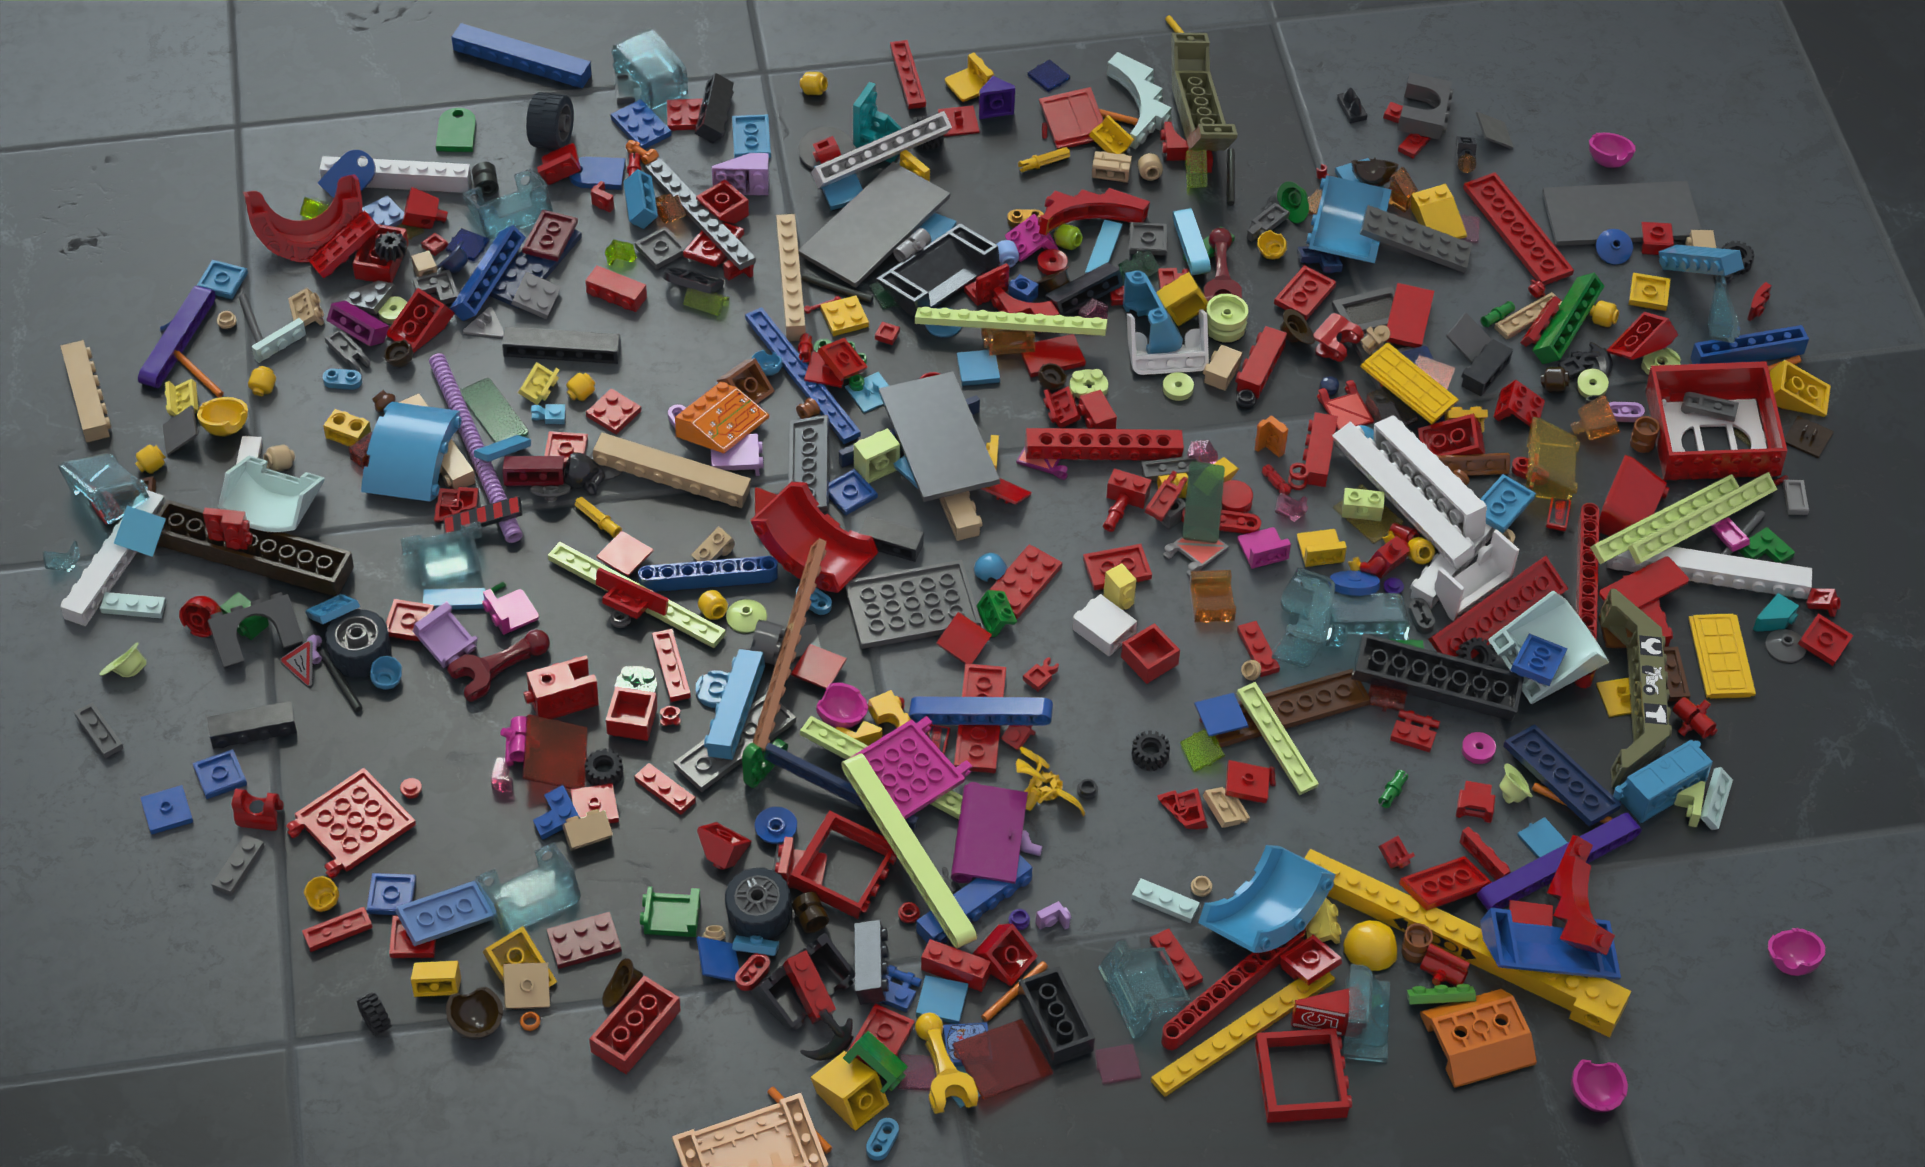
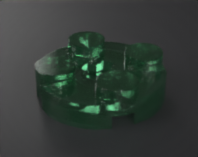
M626 666L616 678V687L657 692V679L652 669L640 666ZM639 683L641 685H638L637 688H633L632 684Z

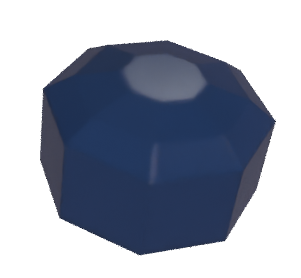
M1332 376L1323 377L1320 382V389L1325 388L1328 395L1336 394L1339 390V382Z

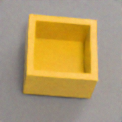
M1189 272L1157 291L1164 307L1177 326L1198 315L1199 309L1205 311L1208 305L1203 292Z

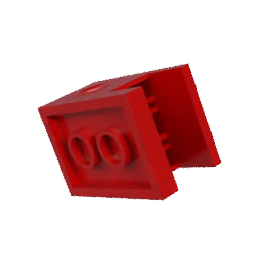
M587 655L527 672L528 691L523 692L526 704L532 703L539 722L599 705L597 680L594 674L589 676Z

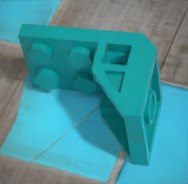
M872 82L866 85L853 104V145L856 148H860L902 129L888 114L877 111L876 84ZM898 155L884 161L892 163Z

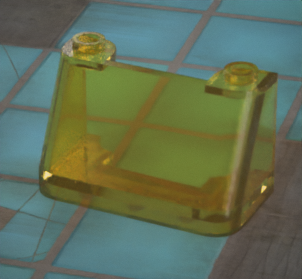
M1532 417L1527 439L1529 454L1525 487L1535 492L1536 497L1557 498L1571 501L1573 494H1577L1578 483L1575 482L1576 452H1579L1580 441H1577L1576 436L1539 417Z

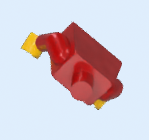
M1389 531L1388 536H1382L1385 545L1379 548L1368 562L1361 563L1359 557H1355L1353 561H1348L1351 571L1360 570L1382 579L1405 561L1410 552V546L1408 542L1400 539L1398 536H1394L1393 532Z

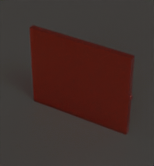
M527 714L523 779L558 787L563 785L567 789L584 788L587 727Z
M1022 1019L952 1044L966 1069V1073L974 1079L976 1088L983 1100L1053 1074V1070L1041 1052L1039 1045L1035 1042Z

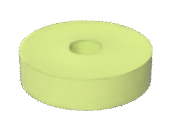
M390 297L378 311L380 319L387 324H393L407 304V301L401 297Z
M1587 369L1579 375L1577 389L1585 398L1591 395H1600L1602 397L1607 392L1609 381L1602 371Z
M1180 372L1171 373L1163 381V392L1172 400H1186L1193 393L1194 382L1187 374Z

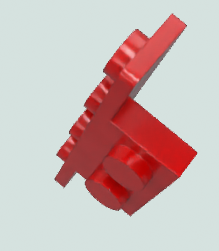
M602 568L597 570L596 585L608 590L602 598L603 604L636 619L647 608L664 616L667 614L668 598Z

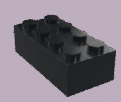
M1060 967L1019 980L1018 995L1053 1066L1094 1051L1095 1037Z

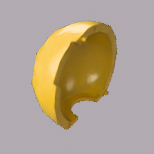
M234 397L215 398L202 403L197 417L200 425L210 434L225 437L237 433L244 426L248 417V408L245 402Z
M1367 920L1354 925L1348 931L1343 942L1344 953L1349 961L1357 967L1368 971H1380L1389 968L1396 962V939L1388 925L1380 921Z

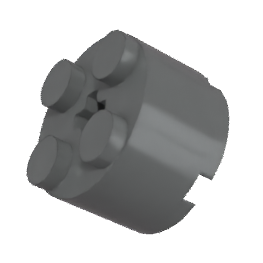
M759 620L754 631L750 650L763 652L765 663L776 665L787 627Z

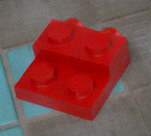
M215 508L204 509L203 516L209 539L226 541L227 548L247 549L248 545L252 544L253 534L249 531L250 521L247 520L245 511Z
M1312 935L1280 956L1281 969L1294 980L1300 978L1309 986L1340 966L1342 958L1315 935Z

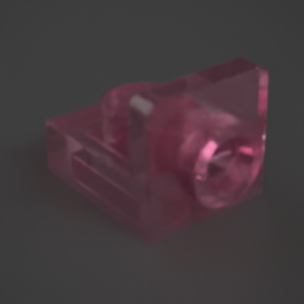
M497 757L491 775L492 789L499 792L512 793L514 789L513 779L508 777L509 767L506 765V758Z

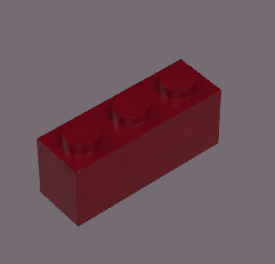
M504 456V486L564 485V456Z

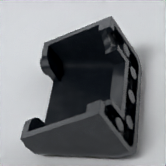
M825 933L797 953L799 954L807 950L829 996L840 988L843 991L854 983L852 979L855 977V971ZM783 965L750 991L753 997L788 1030L791 1028L797 1030L805 1023L803 1019L806 1017L807 1012Z

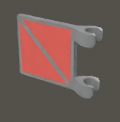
M1194 527L1174 543L1167 544L1164 548L1166 552L1163 555L1170 559L1177 551H1180L1193 561L1188 565L1190 570L1187 571V574L1194 577L1204 566L1225 552L1229 546L1207 529Z

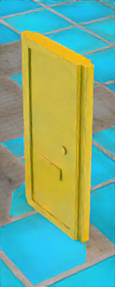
M1389 343L1383 345L1360 366L1431 424L1435 423L1459 400Z
M1706 614L1689 616L1688 620L1706 698L1755 696L1756 692L1737 615Z

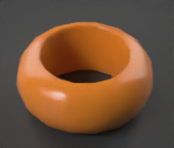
M526 1012L520 1019V1025L526 1031L537 1029L541 1022L539 1015L535 1012ZM527 1018L536 1019L533 1025L524 1023Z

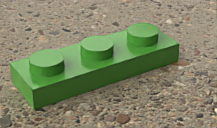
M1458 984L1456 987L1449 988L1446 985H1437L1426 989L1424 986H1415L1407 990V999L1409 1004L1476 1001V992L1473 986L1469 984Z

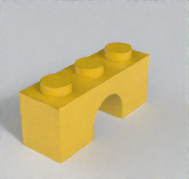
M892 690L869 699L868 711L876 725L889 722L898 728L911 720L909 715L903 712L901 701L898 696H894Z

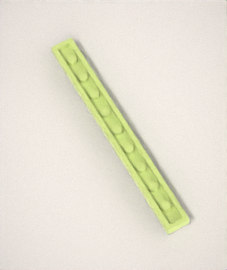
M918 307L915 315V324L1100 336H1105L1107 330V319L1099 317H1064L1062 315L1048 316L1043 314L1032 315L1006 313L1003 311L987 312L985 310L969 311L967 309L953 310Z
M1769 472L1635 542L1628 546V549L1636 565L1776 491L1777 488Z
M1731 474L1594 544L1590 548L1598 562L1602 564L1628 551V546L1737 489L1739 485Z
M561 542L548 554L549 561L596 585V573L599 568L638 584ZM670 600L668 601V611L665 616L648 608L645 610V612L712 648H715L726 635L725 629Z
M813 716L809 717L800 730L801 736L846 760L868 747L864 743ZM951 790L932 802L931 805L959 819L962 795Z

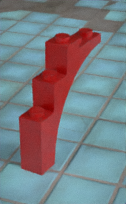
M1111 188L1101 195L1082 189L1074 197L1054 191L1051 196L1046 198L1045 207L1047 208L1045 214L1041 215L1038 220V225L1040 226L1039 234L1046 236L1052 229L1062 224L1081 219L1102 218L1143 223L1148 215L1150 201Z

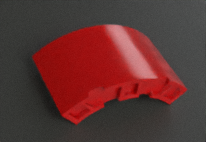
M791 482L750 520L754 532L783 568L799 579L802 578L811 546L819 538L827 541L825 546L826 555L820 563L821 572L815 579V583L819 589L838 593L878 554L873 537L859 534L852 530L847 532L840 528V524L828 514L824 515L817 507L819 503L814 498L806 482Z

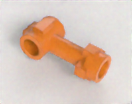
M629 140L626 144V149L629 153H638L642 156L641 161L644 165L657 160L659 157L655 149L646 151L640 147V143L637 141Z

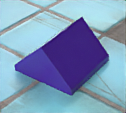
M992 76L979 90V119L1014 114L1015 86Z

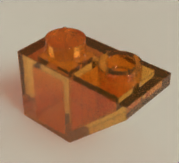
M1401 167L1389 179L1391 181L1389 189H1392L1389 204L1406 212L1411 207V194L1418 192V189L1406 169Z
M669 193L655 198L658 216L664 223H670L686 216L678 195L672 196Z

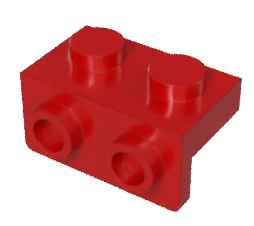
M1069 386L1053 394L1048 389L1044 390L1046 398L1043 400L1046 407L1050 409L1048 415L1052 423L1056 422L1059 428H1063L1081 419Z

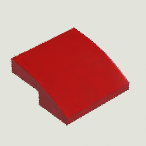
M958 612L936 645L964 664H972L992 634Z

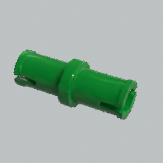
M1507 301L1502 306L1493 308L1490 313L1481 317L1480 322L1482 326L1488 328L1495 322L1503 320L1505 316L1515 311V305L1511 301Z
M1397 770L1392 780L1385 785V791L1378 799V803L1382 807L1389 808L1395 797L1399 796L1402 792L1401 788L1408 780V774L1402 778L1406 773L1405 771Z

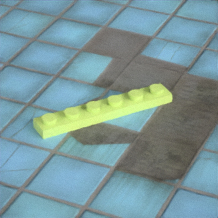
M1256 682L1238 689L1236 694L1299 796L1318 787V781Z

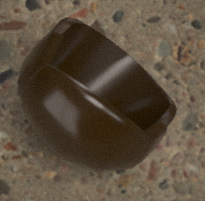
M406 340L390 343L385 349L384 358L393 367L401 368L406 366L413 358L412 346Z
M1053 363L1043 364L1038 372L1040 385L1050 391L1062 388L1067 379V374H1065L1063 369Z

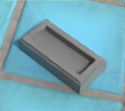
M1784 480L1783 489L1788 515H1808L1809 507L1804 480Z

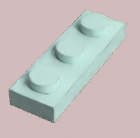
M298 318L252 345L254 359L260 363L306 335L304 322Z
M105 592L100 611L104 614L162 619L166 599L165 597Z
M1722 767L1715 768L1700 816L1711 830L1719 829L1733 781Z
M1140 878L1132 893V900L1188 923L1192 922L1200 905L1198 901Z

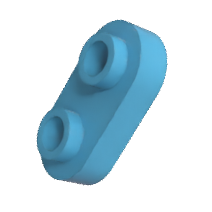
M328 369L323 373V382L328 388L353 390L361 386L362 377L356 370Z
M815 588V591L810 596L811 605L809 609L818 615H825L831 611V598Z
M883 1118L877 1123L866 1144V1153L869 1158L878 1161L887 1157L899 1134V1125L894 1119ZM889 1130L891 1133L885 1134L884 1131ZM877 1148L881 1149L880 1152H875L874 1150Z

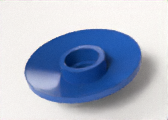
M1608 229L1598 237L1596 251L1604 262L1618 265L1630 258L1633 252V243L1625 232L1619 229ZM1613 242L1618 243L1619 247H1615Z
M770 807L763 810L757 816L755 831L765 842L772 844L784 843L785 837H793L795 835L797 819L786 808Z

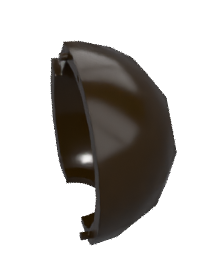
M1375 157L1370 159V161H1351L1352 171L1356 179L1361 183L1373 186H1383L1389 183L1396 175L1399 166L1395 162L1380 160Z
M488 987L477 988L474 992L465 995L460 993L452 994L449 996L446 1005L447 1021L452 1030L461 1037L473 1040L483 1039L490 1036L499 1027L503 1016V1006L497 994Z

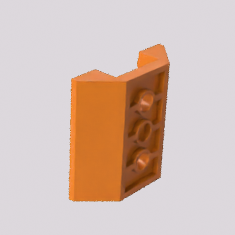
M1502 989L1477 995L1476 1001L1452 1002L1420 1012L1427 1031L1435 1032L1448 1059L1446 1071L1454 1088L1536 1065L1537 1063L1531 1031L1514 996ZM1501 1018L1507 1024L1502 1026L1497 1024L1495 1020ZM1461 1030L1465 1032L1466 1036L1458 1037L1455 1031Z

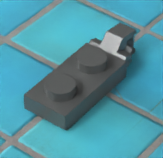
M1274 203L1252 220V224L1247 230L1246 238L1252 242L1262 233L1273 230L1289 217L1290 212Z

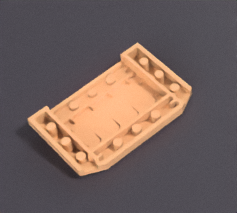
M801 1093L781 1099L777 1104L698 1131L692 1129L672 1136V1141L682 1167H828L826 1157Z

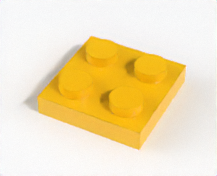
M1633 273L1628 305L1666 311L1670 279Z
M856 295L820 305L821 312L833 336L869 327V321Z

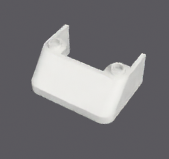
M1199 309V328L1187 331L1184 338L1185 344L1179 350L1157 354L1147 353L1146 336L1140 332H1135V318L1131 313L1127 314L1128 347L1131 365L1137 374L1203 371L1206 364L1209 363L1207 313L1203 309Z
M1497 529L1493 532L1491 544L1483 546L1478 551L1477 561L1464 571L1452 577L1442 567L1438 570L1434 590L1452 621L1512 579L1520 549Z

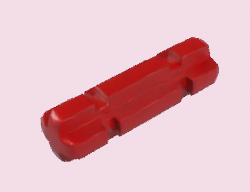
M1270 464L1262 468L1263 475L1268 477V480L1283 496L1291 493V487L1285 483L1286 481L1277 471H1274Z

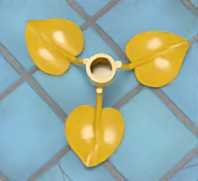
M1020 747L1021 754L1035 761L1037 765L1035 770L1019 758L1016 761L1017 773L1033 776L1028 788L1024 791L1028 792L1026 809L1031 811L1037 802L1041 804L1044 799L1052 794H1056L1076 805L1084 816L1085 811L1080 802L1074 796L1059 788L1050 790L1042 797L1039 796L1041 792L1033 785L1036 779L1043 782L1046 781L1039 771L1042 766L1049 769L1050 765L1041 756L1027 748Z

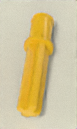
M1065 147L1039 156L1033 155L1032 158L1018 162V167H1022L1019 170L1023 173L1034 168L1040 169V166L1069 158L1070 150Z
M580 497L576 499L575 506L597 523L601 530L604 529L613 538L622 531V528L614 523L609 515H604L585 498Z

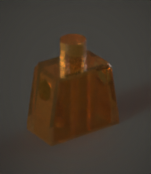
M1605 394L1579 408L1577 411L1581 420L1570 424L1574 435L1586 431L1589 440L1620 433Z

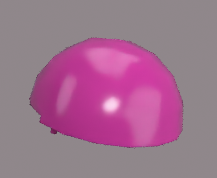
M1596 133L1589 140V152L1596 163L1606 168H1618L1625 165L1636 151L1632 141L1614 133Z
M830 683L822 700H819L816 711L821 720L831 727L849 729L863 720L869 706H867L866 699L857 688L844 683Z
M1792 928V930L1782 931L1775 936L1772 935L1768 941V952L1772 962L1780 971L1792 976H1801L1811 973L1819 967L1825 956V945L1816 934L1805 929Z
M1582 1059L1572 1073L1571 1086L1573 1094L1582 1106L1592 1111H1611L1618 1107L1627 1096L1628 1083L1626 1075L1617 1063L1594 1064L1591 1063V1060Z

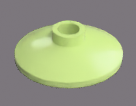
M750 599L739 600L733 603L726 613L728 625L740 633L754 632L757 622L759 620L766 621L767 619L764 606Z

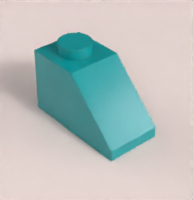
M1778 593L1758 615L1753 630L1756 632L1785 629L1789 624L1793 625L1798 618L1797 610L1799 605Z

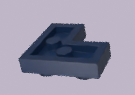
M1309 246L1298 247L1297 254L1301 263L1311 264L1319 262L1323 273L1342 272V263L1338 255L1309 249Z

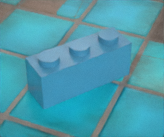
M637 169L623 183L629 222L644 229L658 217L652 176Z

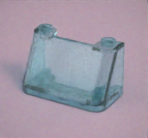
M104 453L68 460L58 466L70 490L75 495L82 492L89 498L98 511L101 509L105 516V521L110 525L124 515L127 505L135 508L150 498L146 491L148 489L146 483L142 479L138 480L128 472L112 454Z

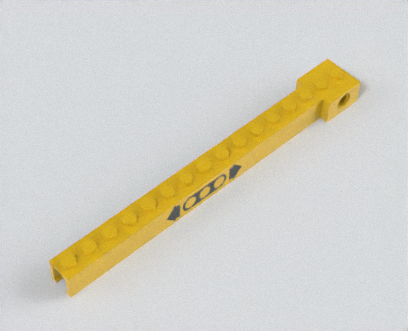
M1312 849L1308 851L1304 858L1336 874L1333 887L1327 896L1403 932L1412 924L1420 923L1426 925L1433 933V945L1570 1010L1569 1019L1610 1038L1628 1003L1631 994L1630 990L1605 978H1585L1577 975L1499 968L1483 940L1481 928L1436 907L1426 911L1412 896Z

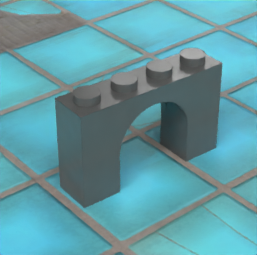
M1410 72L1404 97L1424 101L1432 105L1434 109L1423 110L1403 105L1397 130L1440 140L1441 134L1446 132L1448 124L1447 121L1454 89H1451L1452 82Z
M280 592L271 595V599L264 602L262 599L250 602L251 606L246 608L240 605L231 608L230 613L223 615V612H218L210 615L211 619L207 622L223 669L244 662L237 641L236 631L239 624L250 616H263L269 619L276 627L283 649L303 643L304 639L288 594L283 595Z

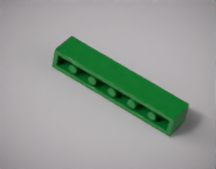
M1595 272L1576 278L1559 306V310L1553 316L1532 350L1542 364L1558 361L1562 358L1605 287Z

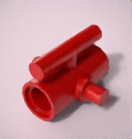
M1686 697L1680 699L1672 710L1683 720V725L1678 732L1685 736L1689 730H1694L1703 739L1707 738L1710 734L1712 736L1715 735L1718 731L1716 729L1717 724L1706 715V710L1711 704L1704 699L1700 705L1697 704L1696 706Z
M1430 944L1420 969L1433 975L1432 983L1437 986L1445 981L1456 987L1458 984L1464 983L1469 972L1470 963Z

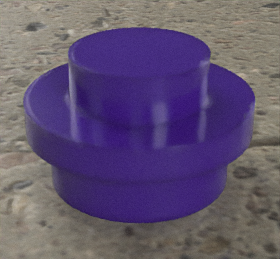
M1389 578L1384 582L1383 588L1388 596L1396 597L1403 592L1404 584L1400 579Z
M1016 909L1009 915L1008 922L1009 924L1013 923L1017 930H1023L1029 926L1030 916L1025 910Z

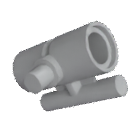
M919 228L894 249L895 258L902 262L917 251L925 248L931 242L930 234L925 229Z

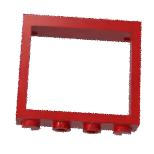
M829 810L791 873L789 886L803 893L815 892L818 894L820 901L858 919L862 912H867L871 903L869 899L871 896L875 897L880 888L879 882L886 879L890 870L888 867L890 863L894 865L897 856L884 836ZM832 830L885 855L858 903L804 877Z
M1336 1028L1256 1034L1255 1049L1267 1123L1347 1118L1349 1108H1352L1351 1095H1347L1349 1080L1347 1075L1344 1076L1345 1057L1340 1054L1342 1039L1340 1036L1337 1037ZM1330 1043L1340 1101L1277 1105L1268 1047Z

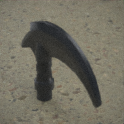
M1590 342L1589 346L1592 348V352L1577 351L1571 353V357L1575 356L1577 360L1582 355L1588 354V359H1596L1599 370L1607 378L1610 375L1613 363L1611 355L1607 352L1606 348H1601L1597 344Z
M827 1009L821 1010L819 1015L822 1021L828 1024L835 1035L824 1047L813 1051L801 1050L800 1053L810 1059L820 1061L829 1060L840 1055L848 1048L854 1038L851 1035L853 1029L852 1018H848L844 1026H839Z

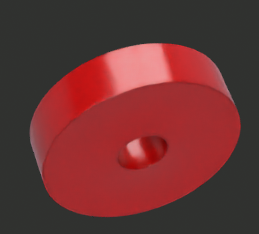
M1057 249L1045 250L1038 256V269L1045 275L1054 274L1066 268L1068 264V258L1065 253Z

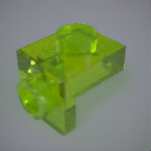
M613 239L605 250V256L609 265H613L616 259L634 262L637 258L634 245L628 242Z

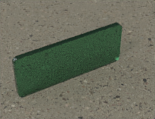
M490 378L482 379L460 390L465 403L494 443L515 435L525 437L529 434L527 427Z
M1190 462L1182 537L1185 540L1213 544L1218 542L1224 466Z

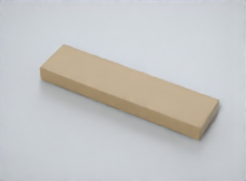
M1552 292L1499 321L1495 324L1494 329L1506 340L1529 328L1545 304L1556 295Z

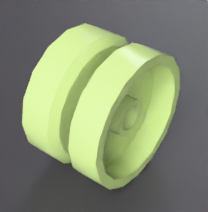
M1220 294L1214 296L1208 302L1206 308L1208 335L1220 342L1239 340L1246 331L1248 305L1236 295Z

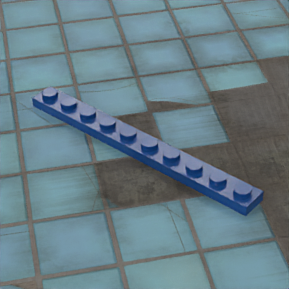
M761 307L745 314V320L772 354L775 352L776 355L781 357L783 368L805 396L817 402L820 407V415H828L830 427L843 444L861 437V431L823 384L804 381L808 368L807 363L803 362V358L800 361L799 353Z

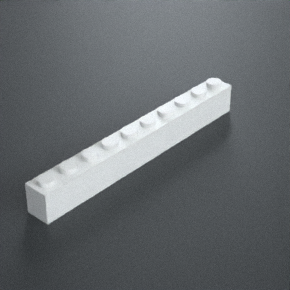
M1350 421L1332 435L1335 445L1379 491L1385 492L1384 496L1427 540L1432 542L1434 547L1456 570L1475 556L1473 549L1475 545L1469 537L1465 538L1460 528L1456 524L1452 525L1449 522L1448 516L1443 511L1440 513L1437 510L1436 504L1431 499L1427 500L1424 497L1425 494L1422 489L1415 487L1411 478L1407 474L1403 475L1400 472L1399 466L1395 462L1391 463L1383 450L1379 451L1376 448L1377 445L1372 438H1366L1360 426H1355Z
M1673 546L1637 565L1629 550L1608 560L1606 568L1636 572L1668 556L1687 575L1689 581L1697 583H1707L1775 595L1779 593L1783 596L1803 599L1808 598L1812 586V568Z

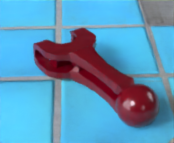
M1216 228L1210 233L1208 238L1210 247L1215 250L1216 275L1214 279L1207 282L1204 286V296L1208 302L1214 296L1220 294H1232L1242 299V287L1230 278L1226 262V251L1232 244V235L1225 228Z
M532 630L515 645L496 654L482 658L475 655H463L451 662L447 671L455 679L463 676H469L474 679L464 689L465 698L472 702L487 695L490 690L491 680L500 672L519 661L530 658L531 655L539 656L544 654L549 649L550 639L544 631Z

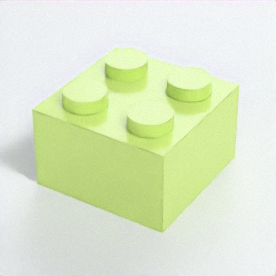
M888 428L854 443V468L868 483L897 471L893 463L900 459V444Z

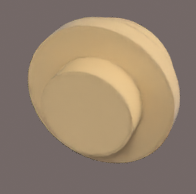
M230 311L221 312L217 318L218 326L224 329L232 328L237 322L236 316Z
M1255 660L1246 661L1242 665L1241 672L1246 679L1255 680L1261 673V665Z
M1198 876L1191 882V891L1200 897L1207 896L1212 891V883L1206 876Z
M719 925L706 927V931L703 934L704 938L719 941L725 938L723 927Z

